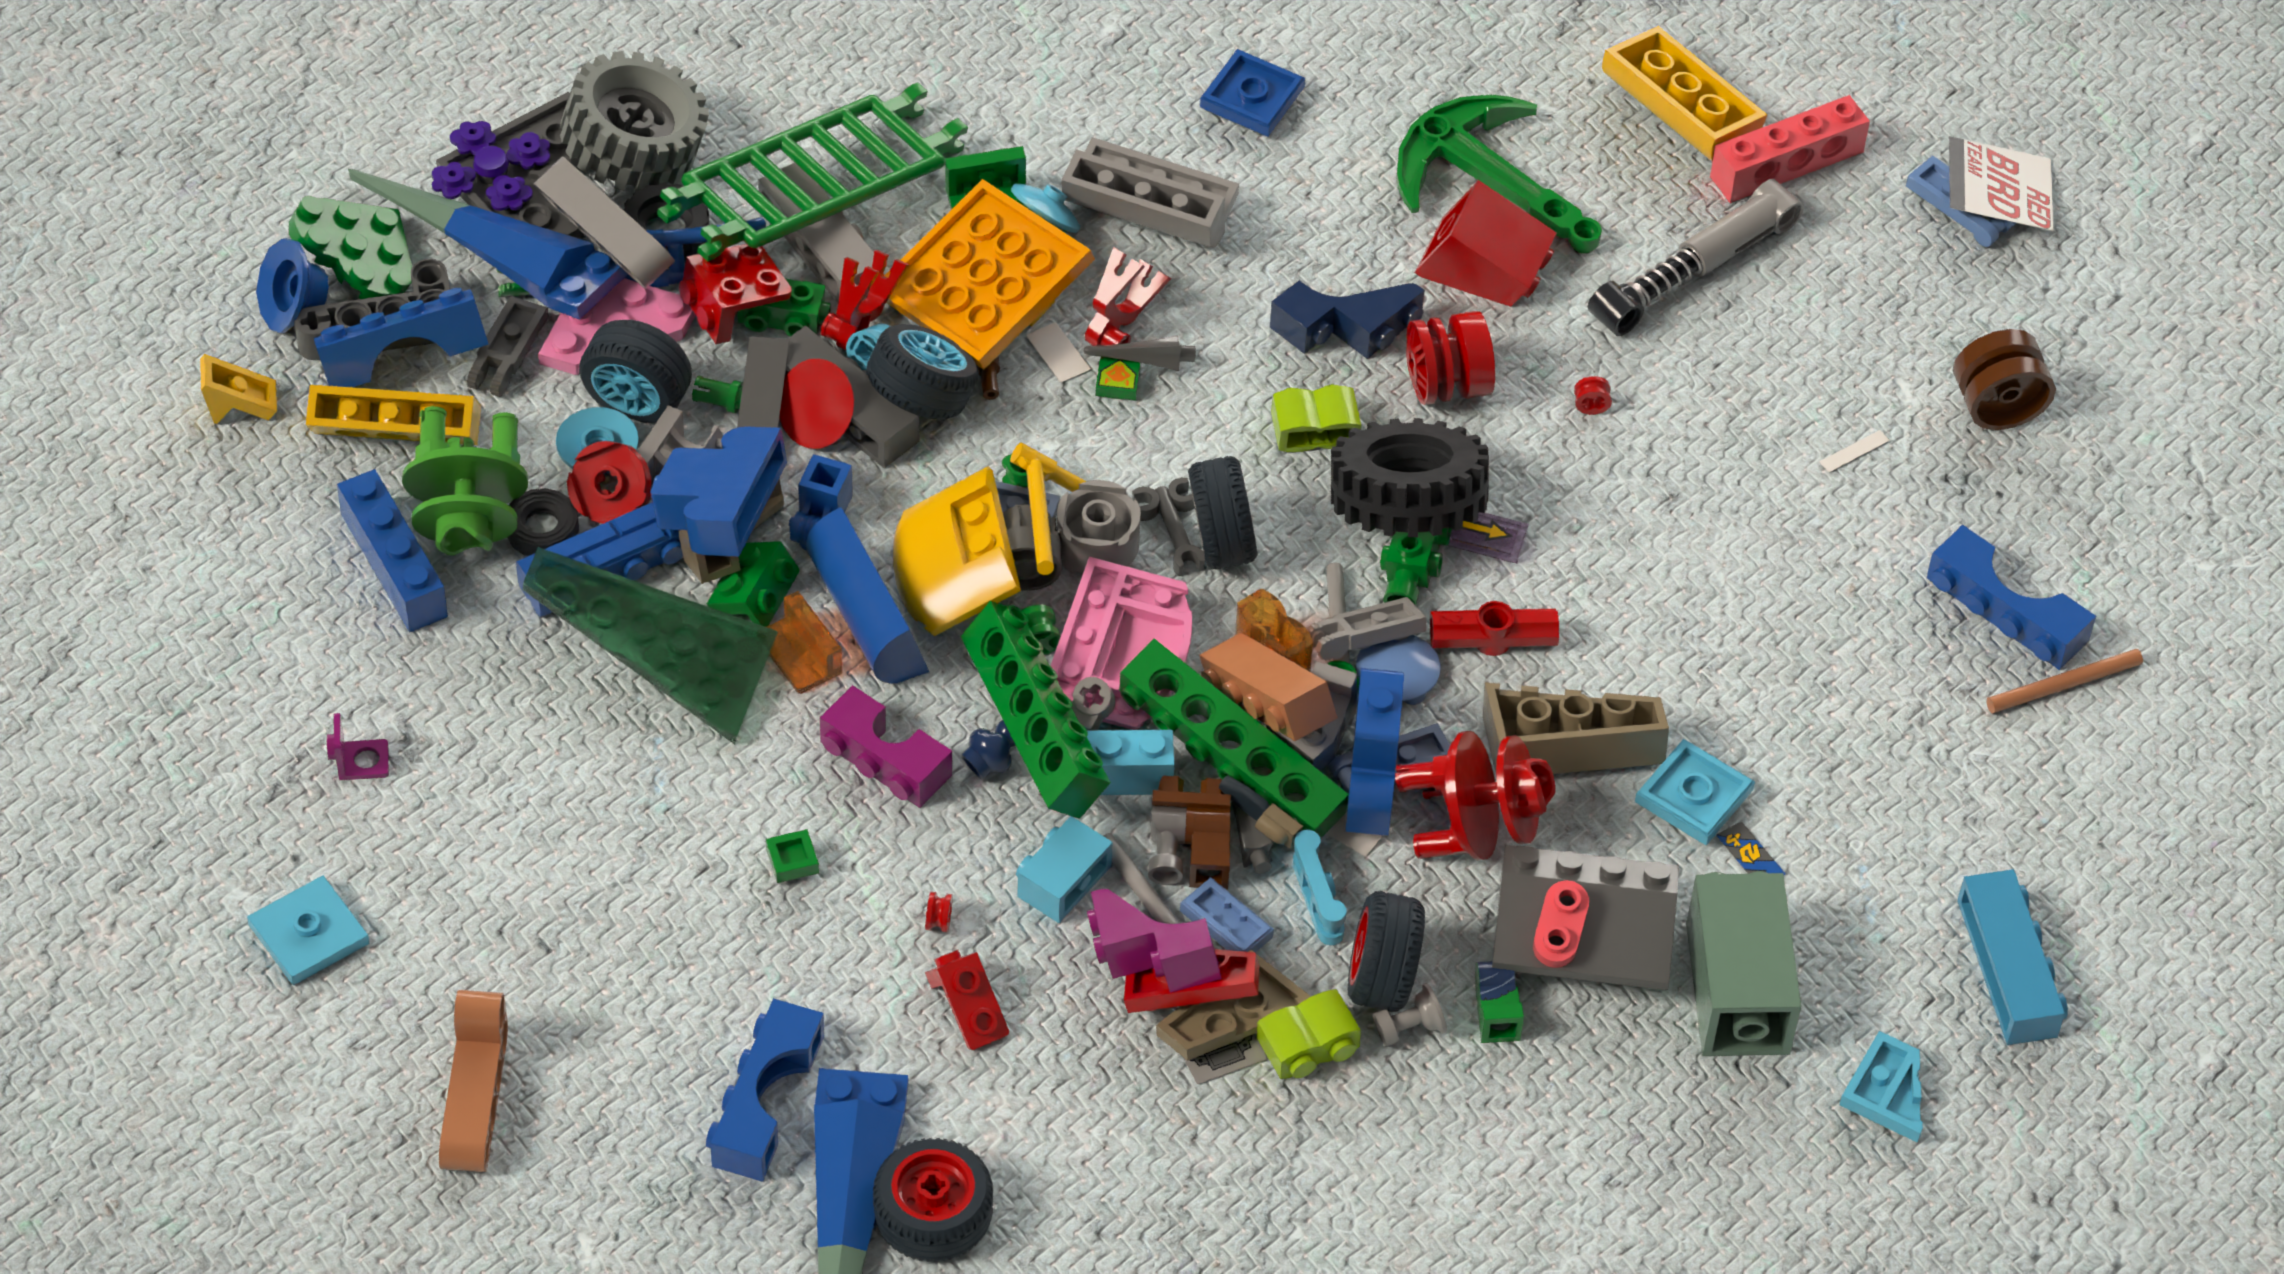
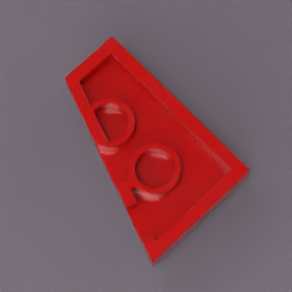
M1215 949L1222 979L1170 993L1166 977L1157 978L1154 968L1126 975L1124 1003L1127 1012L1154 1011L1163 1008L1258 995L1259 962L1255 952Z

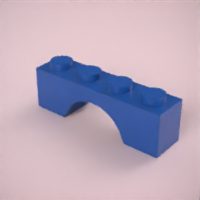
M462 288L450 289L442 292L439 295V299L428 303H423L422 300L408 302L399 308V312L384 316V313H373L363 317L360 320L361 324L345 328L344 325H336L321 331V336L314 338L328 385L355 387L371 382L372 369L378 355L389 344L402 338L419 337L428 339L439 345L449 357L489 345L471 289L463 291Z
M1962 524L1932 553L1926 578L1939 590L1947 592L1966 605L1972 613L1982 616L1998 627L2004 635L2015 639L2027 647L2036 657L2047 661L2060 670L2089 642L2096 615L2064 593L2048 598H2030L2008 589L2001 583L1993 569L1992 559L1996 547Z
M774 998L767 1013H760L756 1020L753 1031L754 1044L751 1050L744 1049L737 1069V1073L740 1076L735 1086L729 1085L722 1101V1111L724 1113L720 1122L713 1121L706 1138V1147L711 1148L712 1167L761 1182L764 1181L778 1147L777 1121L762 1108L759 1103L760 1098L765 1090L778 1079L791 1074L809 1073L824 1039V1013Z

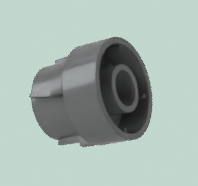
M1017 504L1014 507L1008 508L1003 512V517L1021 591L1039 590L1053 584L1059 578L1062 571L1060 533L1056 530V517H1051L1048 513L1054 570L1048 575H1042L1037 571L1030 505Z

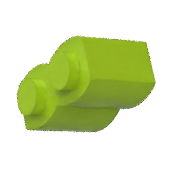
M1332 384L1314 391L1287 388L1273 394L1271 416L1278 450L1304 452L1317 447L1332 449V446L1336 447V440L1340 436L1349 438V430L1353 428L1361 430V421L1352 387Z
M1337 989L1313 995L1296 1006H1289L1274 1011L1257 1022V1040L1280 1079L1291 1077L1303 1078L1312 1073L1318 1064L1330 1061H1344L1350 1058L1356 1049L1360 1047L1361 1029Z

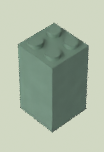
M1756 871L1750 874L1711 872L1696 875L1686 928L1702 1056L1790 1055L1801 1011V1000L1784 874Z

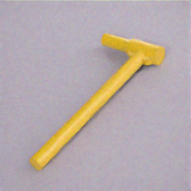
M1020 442L1013 450L1010 462L1027 472L1037 571L1042 575H1048L1053 572L1054 564L1044 481L1051 480L1071 492L1079 489V484L1086 481L1058 466L1057 461Z

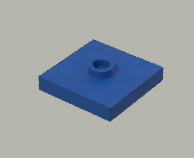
M1237 49L1201 96L1200 108L1269 137L1305 88L1306 78Z

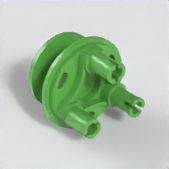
M435 406L426 407L425 410H421L419 413L420 444L416 446L415 459L402 472V485L411 496L422 501L412 512V526L421 536L435 541L438 550L450 556L474 547L490 551L493 542L507 538L516 530L517 514L507 503L521 497L528 488V473L520 465V454L518 453V417L516 418V415L507 412L493 415L492 448L474 447V441L465 437L463 445L460 447V437H452L448 439L447 443L445 442L446 410Z

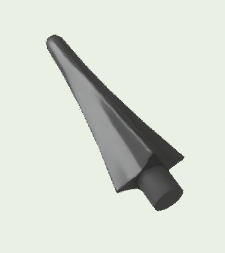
M1178 335L1126 344L1086 346L1083 350L1084 354L1089 356L1129 360L1179 371L1180 362H1195L1196 358L1195 346L1180 345Z
M1231 800L1240 840L1243 867L1246 868L1253 864L1256 873H1266L1272 867L1270 862L1273 860L1269 850L1273 842L1255 828L1257 821Z

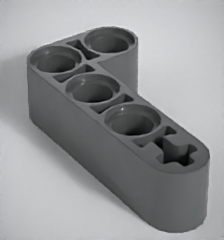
M424 259L414 264L411 269L413 292L302 309L297 319L294 320L300 355L309 360H320L314 338L321 336V331L336 325H344L345 328L361 324L360 320L363 317L373 313H384V316L399 312V308L408 302L422 300L423 303H428L439 299V295L442 292L450 290L445 265L436 259ZM407 337L394 341L382 351L434 344V342L419 337Z

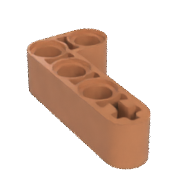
M458 990L454 1009L456 1045L440 1138L439 1167L446 1170L486 1172L507 1046L508 1019L505 995L499 992Z

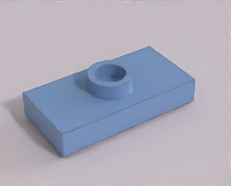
M1211 877L1180 902V912L1192 922L1206 918L1211 937L1226 950L1244 952L1253 950L1256 953L1273 938L1274 929Z

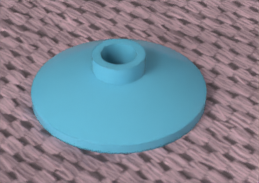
M1014 184L1012 186L1011 192L1034 213L1061 229L1078 233L1081 226L1071 210L1064 204L1067 195L1050 184H1047L1044 190L1023 184Z
M605 407L587 408L572 414L564 420L557 431L556 448L563 462L573 469L577 461L575 458L579 452L596 442L612 441L634 447L637 451L639 445L638 431L632 420L617 410Z

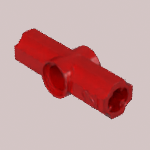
M1490 601L1481 605L1479 610L1430 611V644L1432 648L1476 647L1481 653L1498 656L1507 652L1510 647L1558 646L1559 615L1556 608L1512 609L1508 604L1501 601Z

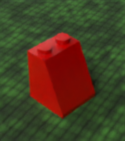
M1478 180L1442 217L1414 273L1422 278L1511 307L1522 295L1526 298L1530 297L1538 286L1541 278L1536 276L1538 270H1542L1550 261L1554 253L1550 246L1557 233Z

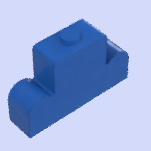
M738 427L723 435L721 439L722 449L675 448L671 452L661 473L655 477L650 491L657 527L659 529L687 530L690 547L697 554L740 556L787 464L781 428Z
M1361 668L1345 832L1389 836L1404 684L1403 672Z

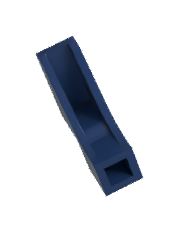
M1299 280L1271 301L1270 328L1304 354L1315 345L1325 343L1333 333L1368 359L1378 350L1388 348L1395 337L1408 327L1410 321L1421 320L1424 313L1423 301L1425 290L1417 284L1407 283L1338 297L1317 292Z

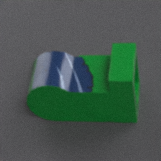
M1493 961L1476 962L1475 991L1481 1043L1520 1041L1524 1014L1522 1003L1519 1000L1518 987L1515 985V971L1492 968ZM1512 1023L1505 1030H1495L1490 1027L1491 1024Z

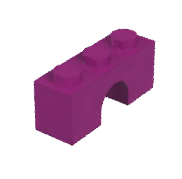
M852 685L820 717V742L831 754L842 756L854 764L864 776L875 778L887 786L897 798L908 800L921 808L952 776V750L920 729L909 739L900 743L882 741L879 738L886 732V707Z

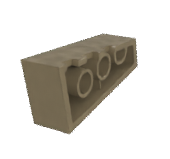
M1485 682L1482 718L1495 773L1499 745L1504 737L1514 735L1522 739L1531 758L1546 760L1553 774L1662 764L1666 760L1669 726L1660 697L1605 693L1602 698H1593L1581 694V690L1565 689V695L1538 693L1539 687L1521 685V691L1501 690L1500 683Z

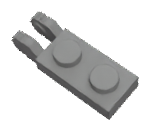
M1408 597L1333 615L1332 618L1318 621V623L1314 622V624L1306 627L1307 629L1303 636L1306 639V643L1310 647L1315 648L1322 660L1331 661V659L1342 658L1349 649H1366L1374 644L1390 640H1402L1410 635L1425 632L1426 616Z

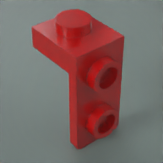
M959 949L934 959L937 967L925 972L931 989L939 986L943 987L967 1048L975 1050L1009 1034L1008 1026L978 953L975 952L961 956Z

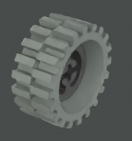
M623 51L613 52L610 61L602 54L595 57L593 64L589 61L584 64L581 72L577 73L560 124L562 129L560 134L562 144H568L566 153L569 158L579 157L580 160L577 167L586 173L592 169L596 172L594 180L602 184L605 183L606 179L615 181L614 189L625 191L626 185H634L636 192L637 190L645 189V186L648 185L654 186L667 182L671 185L680 183L683 174L692 168L709 117V109L704 108L706 98L703 92L695 93L697 84L692 78L684 81L681 79L683 70L675 65L670 70L663 67L665 60L654 56L653 62L645 61L644 53L633 52L632 58H625Z

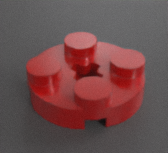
M612 441L596 442L585 447L575 458L577 461L573 466L572 473L569 472L567 490L574 508L583 516L597 523L604 524L650 502V471L644 458L631 445ZM608 471L611 476H617L618 484L615 486L616 490L612 494L609 490H602L600 483L606 480L605 473Z

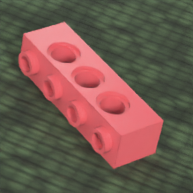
M1850 95L1715 145L1710 178L1729 203L1751 196L1762 183L1769 179H1775L1778 183L1782 184L1864 153L1870 120Z

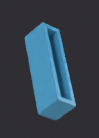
M2014 869L1964 876L1957 902L2006 1044L2013 1045L2058 1038L2063 1019H2067L2068 1016L2067 1002L2064 994L2058 993L2054 984V965L2051 958L2045 957L2041 947V928L2037 921H2032L2028 910L2029 895L2025 885H2019Z

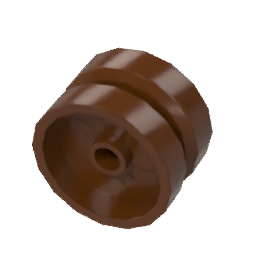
M2006 329L1979 337L1967 345L1954 361L1952 371L1964 396L1968 410L1974 423L1983 429L2004 430L2030 422L2043 413L2054 400L2056 393L2054 381L2047 365L2044 363L2035 337L2024 330Z

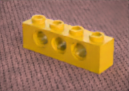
M310 385L306 426L314 434L420 441L419 413L421 410H425L426 407L435 406L443 408L447 412L445 422L446 443L452 437H460V444H463L465 437L472 439L474 445L478 446L481 404L474 396Z

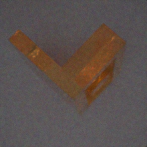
M799 591L784 597V618L757 632V640L798 694H802L842 674V648Z

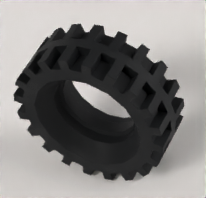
M1399 418L1390 419V424L1379 425L1376 421L1367 423L1366 430L1353 428L1349 430V438L1340 436L1336 440V447L1332 446L1331 504H1334V512L1336 515L1345 514V522L1350 525L1358 522L1362 523V530L1371 532L1375 528L1384 530L1385 536H1394L1396 532H1406L1408 537H1418V532H1430L1433 536L1442 535V529L1449 527L1454 531L1463 529V521L1474 523L1478 520V513H1485L1487 510L1489 496L1488 447L1486 444L1481 445V438L1478 435L1466 436L1465 428L1458 426L1454 429L1446 428L1447 422L1437 421L1432 425L1423 423V419L1414 418L1413 423H1401Z

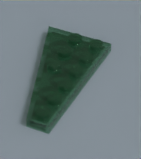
M537 548L523 582V591L734 745L736 744L776 641L778 631L554 552Z

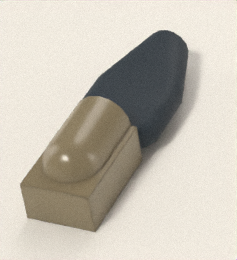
M1229 775L1221 781L1219 789L1224 794L1231 795V800L1257 821L1255 824L1257 830L1277 844H1284L1289 849L1294 846L1295 837L1303 828L1301 824L1275 804L1270 806L1267 800L1254 790Z

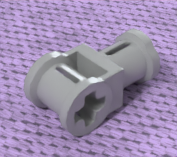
M1096 677L1085 678L1075 686L1072 710L1079 723L1087 731H1097L1103 719L1113 712L1116 704L1115 695L1102 679ZM1100 689L1099 694L1104 699L1101 705L1094 703L1089 708V703L1085 699L1088 692L1096 694Z

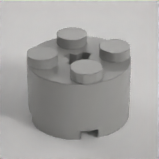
M1091 480L1079 484V489L1069 495L1066 492L1062 496L1057 508V531L1060 533L1062 565L1066 570L1083 574L1089 557L1127 567L1134 561L1139 550L1141 511L1137 500H1133L1127 495L1124 487L1111 481Z

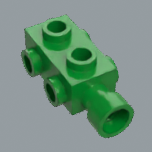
M785 278L792 288L789 299L739 310L738 323H744L749 330L754 332H763L767 328L784 330L789 337L804 326H807L817 334L819 326H822L827 315L831 313V303L825 302L826 285Z
M1451 528L1442 529V535L1433 536L1430 532H1418V537H1408L1406 532H1396L1394 536H1390L1392 538L1390 546L1384 545L1380 559L1381 570H1386L1388 582L1383 603L1408 597L1416 606L1419 597V589L1417 587L1428 588L1431 577L1439 578L1441 574L1443 554L1439 553L1440 545H1449L1452 533Z

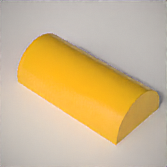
M1659 26L1605 50L1602 61L1603 72L1711 161H1713L1715 145L1760 129L1765 123L1768 114Z

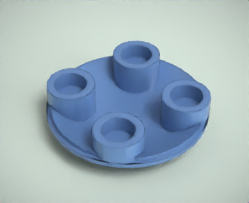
M1410 635L1402 640H1390L1361 649L1356 660V670L1359 679L1361 668L1403 672L1402 701L1410 705L1420 704L1424 701L1426 694L1436 685L1440 676L1441 666L1436 651L1429 643L1415 635Z

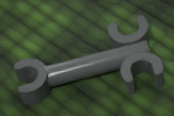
M1183 477L1173 480L1168 488L1160 486L1154 490L1150 487L1142 486L1132 491L1133 500L1136 499L1138 503H1148V505L1140 506V521L1152 520L1160 511L1175 548L1173 569L1178 576H1183L1184 574L1183 562L1193 561L1197 565L1199 572L1204 571L1205 564L1203 550L1190 544L1177 512H1187L1195 508L1192 494L1187 496L1179 495L1188 492L1189 481L1188 478Z

